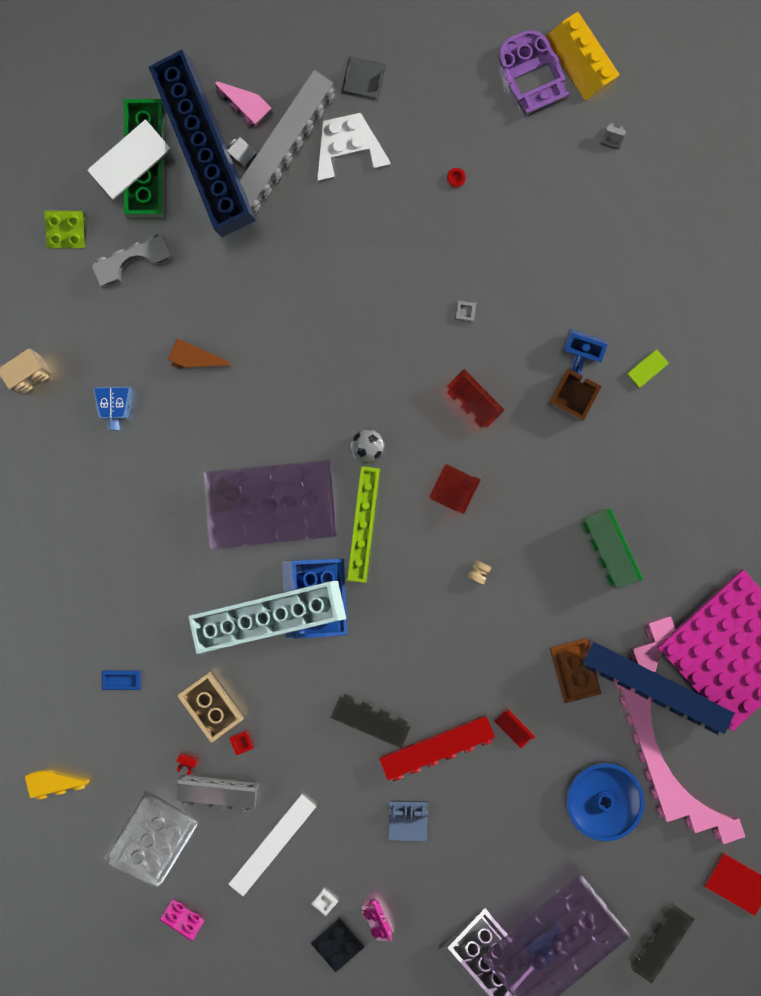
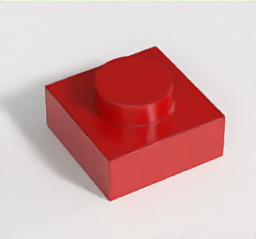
M247 730L229 737L236 756L254 749Z

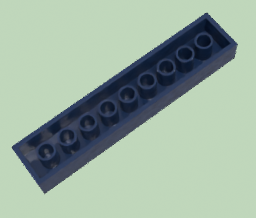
M180 50L149 66L214 230L221 237H224L257 221L190 58L183 50Z

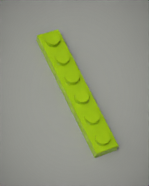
M361 466L347 581L363 583L367 581L380 468Z

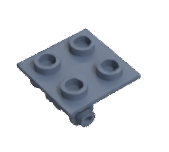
M389 801V840L427 841L428 802Z

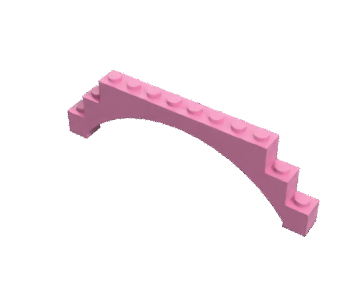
M671 616L647 622L648 627L645 628L648 638H652V641L631 648L632 653L629 654L631 661L656 672L658 662L662 656L657 646L675 631ZM614 679L617 690H621L623 696L620 697L623 708H627L629 714L626 716L630 727L633 726L635 731L632 734L636 745L639 744L641 752H638L640 760L647 767V770H645L646 778L653 785L651 789L652 796L659 803L657 810L660 818H664L666 822L687 816L688 818H685L687 827L692 829L694 833L715 827L716 829H713L715 838L723 844L744 838L745 834L740 819L737 816L728 817L703 805L681 786L669 770L658 748L653 731L651 697L649 696L648 699H645L634 693L636 689L631 687L629 691L618 685V680Z

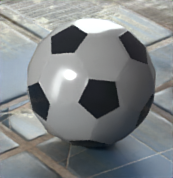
M360 430L351 440V453L360 462H375L384 452V440L374 430Z

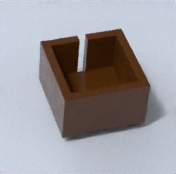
M567 368L548 405L582 422L602 386L587 378L583 383L579 382L583 376Z

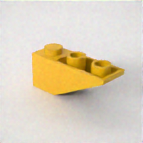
M49 769L25 775L30 798L36 797V800L47 798V794L55 793V795L64 794L66 789L73 788L74 791L80 790L89 783V779Z

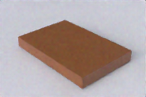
M587 638L549 647L564 704L602 694L596 671L594 673L582 667L583 662L579 661L588 644Z

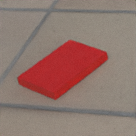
M722 853L704 887L755 916L761 907V874Z

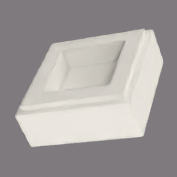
M323 888L311 902V905L326 916L338 900Z

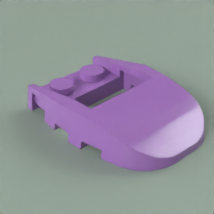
M535 30L523 31L508 38L503 43L500 58L511 92L527 115L569 96V92L565 89V77L559 64L560 60L542 33ZM549 64L556 80L521 95L515 78Z

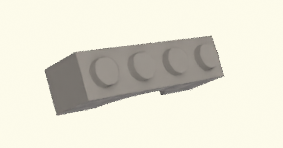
M156 234L150 236L148 241L142 244L141 242H136L130 245L128 250L123 251L121 249L112 253L113 256L107 259L106 257H101L95 260L92 268L100 286L104 289L121 281L123 267L133 259H146L155 266L172 260L173 257L164 237Z

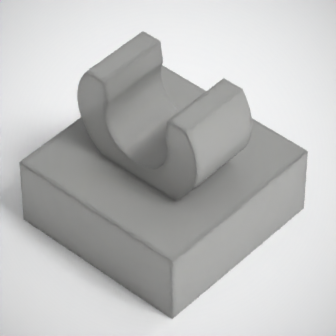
M611 123L606 128L602 143L620 149L626 130L622 126L620 128L613 127L614 124Z

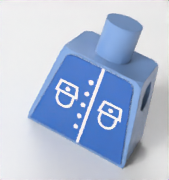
M93 387L99 419H108V430H119V419H128L133 389L131 387Z

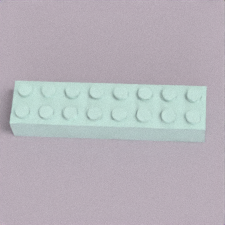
M338 581L326 582L188 616L196 654L346 619Z

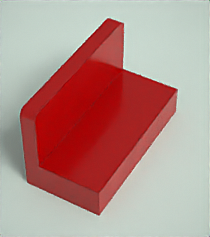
M508 708L494 720L520 749L531 739L535 738V735Z

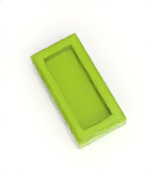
M656 349L628 372L627 375L640 388L669 363Z

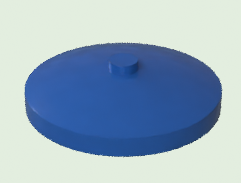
M612 763L594 764L579 772L569 786L566 799L568 814L576 828L587 837L598 841H614L631 833L639 824L645 805L643 790L635 776L627 769Z

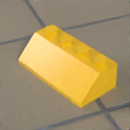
M579 12L562 21L545 36L550 43L551 49L555 55L557 54L562 67L585 101L618 80L620 74Z

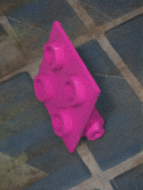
M175 900L171 901L160 918V921L191 942L205 921L198 914L191 912Z
M372 900L369 902V905H361L363 918L368 921L373 938L377 941H392V929L386 921L387 919H382V916L385 914L380 913L383 910L379 902Z

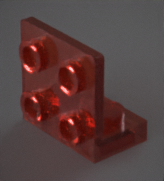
M445 464L429 498L464 515L481 479L475 476L472 477Z

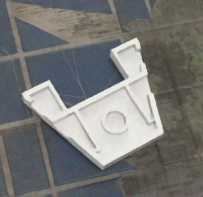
M361 113L323 121L318 182L335 178L331 162L332 158L363 151H370L374 169L391 166L390 160Z

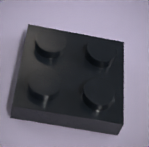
M340 917L310 943L335 973L365 948V945Z

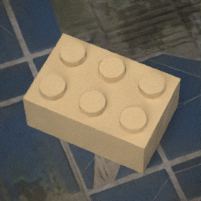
M29 348L0 367V377L8 389L18 394L23 393L24 395L33 390L32 386L39 382L41 384L49 379L48 375L52 373L40 354Z
M211 671L177 695L211 743L244 719Z

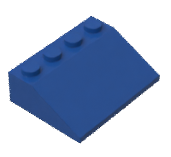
M344 558L282 561L284 593L326 582L338 581L346 615ZM347 616L345 620L286 633L285 637L298 639L347 635Z

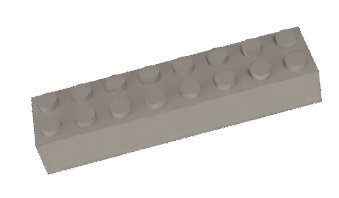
M315 70L311 73L240 179L254 215L259 211L262 199H266L271 193L272 189L270 187L272 184L280 180L282 176L280 172L284 166L287 168L293 159L291 156L294 151L298 152L302 147L304 136H309L312 132L314 121L322 117L325 111L323 108L326 104H330L335 97V94H333L335 91L333 82Z

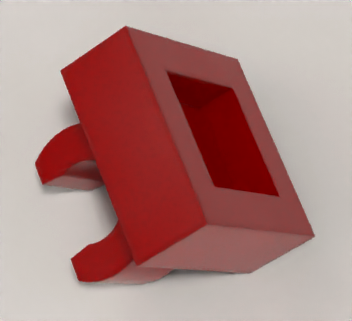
M180 753L176 761L180 763L177 767V772H180L182 766H186L188 768L187 775H190L192 767L195 768L199 759Z

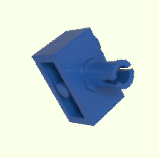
M569 329L563 347L565 351L576 354L570 370L582 374V369L588 358L602 362L608 346L606 340Z

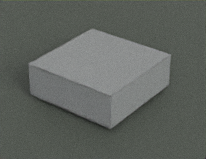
M457 300L455 320L474 323L476 303Z

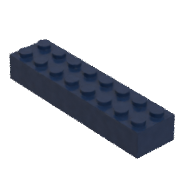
M589 640L579 660L583 662L582 667L594 673L598 670L601 672L600 676L610 681H613V679L618 680L617 684L629 691L631 687L636 689L634 693L645 699H648L649 696L652 697V702L663 708L666 705L670 706L669 711L681 717L684 714L688 715L687 720L699 726L701 723H704L705 729L717 735L719 732L725 734L735 714L715 702Z

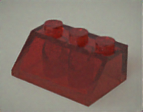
M465 369L446 387L449 390L447 394L454 401L457 399L462 404L460 407L466 414L471 413L475 417L474 422L480 428L484 426L487 429L505 411Z

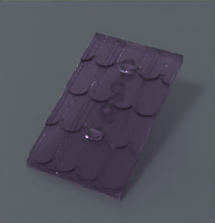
M330 460L203 472L210 548L212 549L337 536Z
M580 874L537 909L535 913L509 932L507 936L491 947L482 956V959L512 996H560L629 939L631 934Z

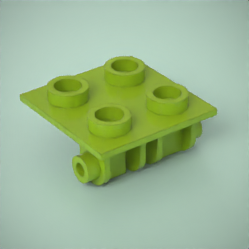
M44 210L47 248H85L83 223L85 222V214H83V211Z

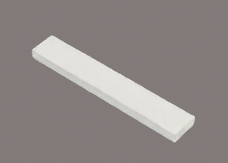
M301 794L228 885L244 896L313 812L316 805Z

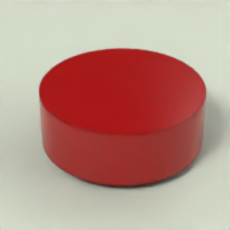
M460 168L451 169L447 174L448 184L453 188H459L464 185L466 181L465 172Z

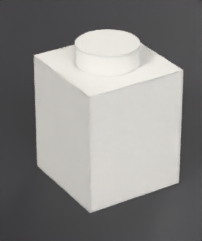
M241 137L238 140L234 139L228 145L230 157L244 170L251 165L257 156V152Z

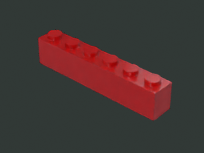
M485 714L380 756L379 760L387 781L392 779V782L402 779L403 774L410 772V775L421 771L420 768L428 765V768L439 764L438 760L443 758L450 760L455 758L458 752L463 751L467 753L474 750V746L478 744L482 746L488 745L493 742L492 739L495 736Z

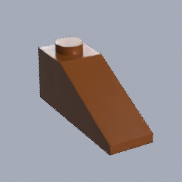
M178 338L168 357V360L172 362L171 366L179 370L182 367L196 369L230 367L231 365L229 361Z

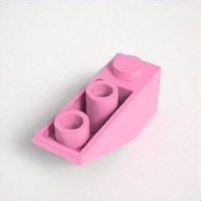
M218 81L215 83L217 94L222 99L226 97L231 102L229 104L236 113L240 111L244 115L243 120L249 126L253 124L257 128L273 113L272 108L258 94Z

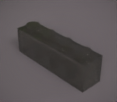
M350 695L339 696L331 715L332 719L402 749L411 728L407 720L401 717L394 719L390 717L391 713L382 709L379 712L373 710V706L366 702L359 704Z
M673 902L670 906H666L662 913L663 918L660 922L657 921L651 930L653 933L649 938L644 939L641 944V951L639 954L636 953L630 961L632 971L651 984L695 920L691 914Z

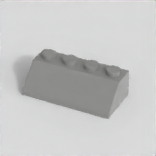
M182 775L177 783V801H182L184 805H193L195 802L201 803L203 807L220 805L221 809L240 807V811H251V809L256 807L258 783Z

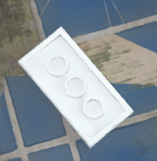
M145 119L87 171L114 200L171 151V148Z

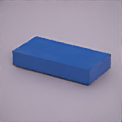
M102 670V690H141V670Z

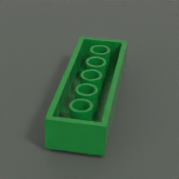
M124 99V137L146 119L165 141V107L162 100ZM165 156L124 190V215L126 218H165Z

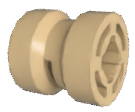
M474 560L472 564L473 569L469 571L467 577L484 585L486 581L485 576L490 573L492 567Z

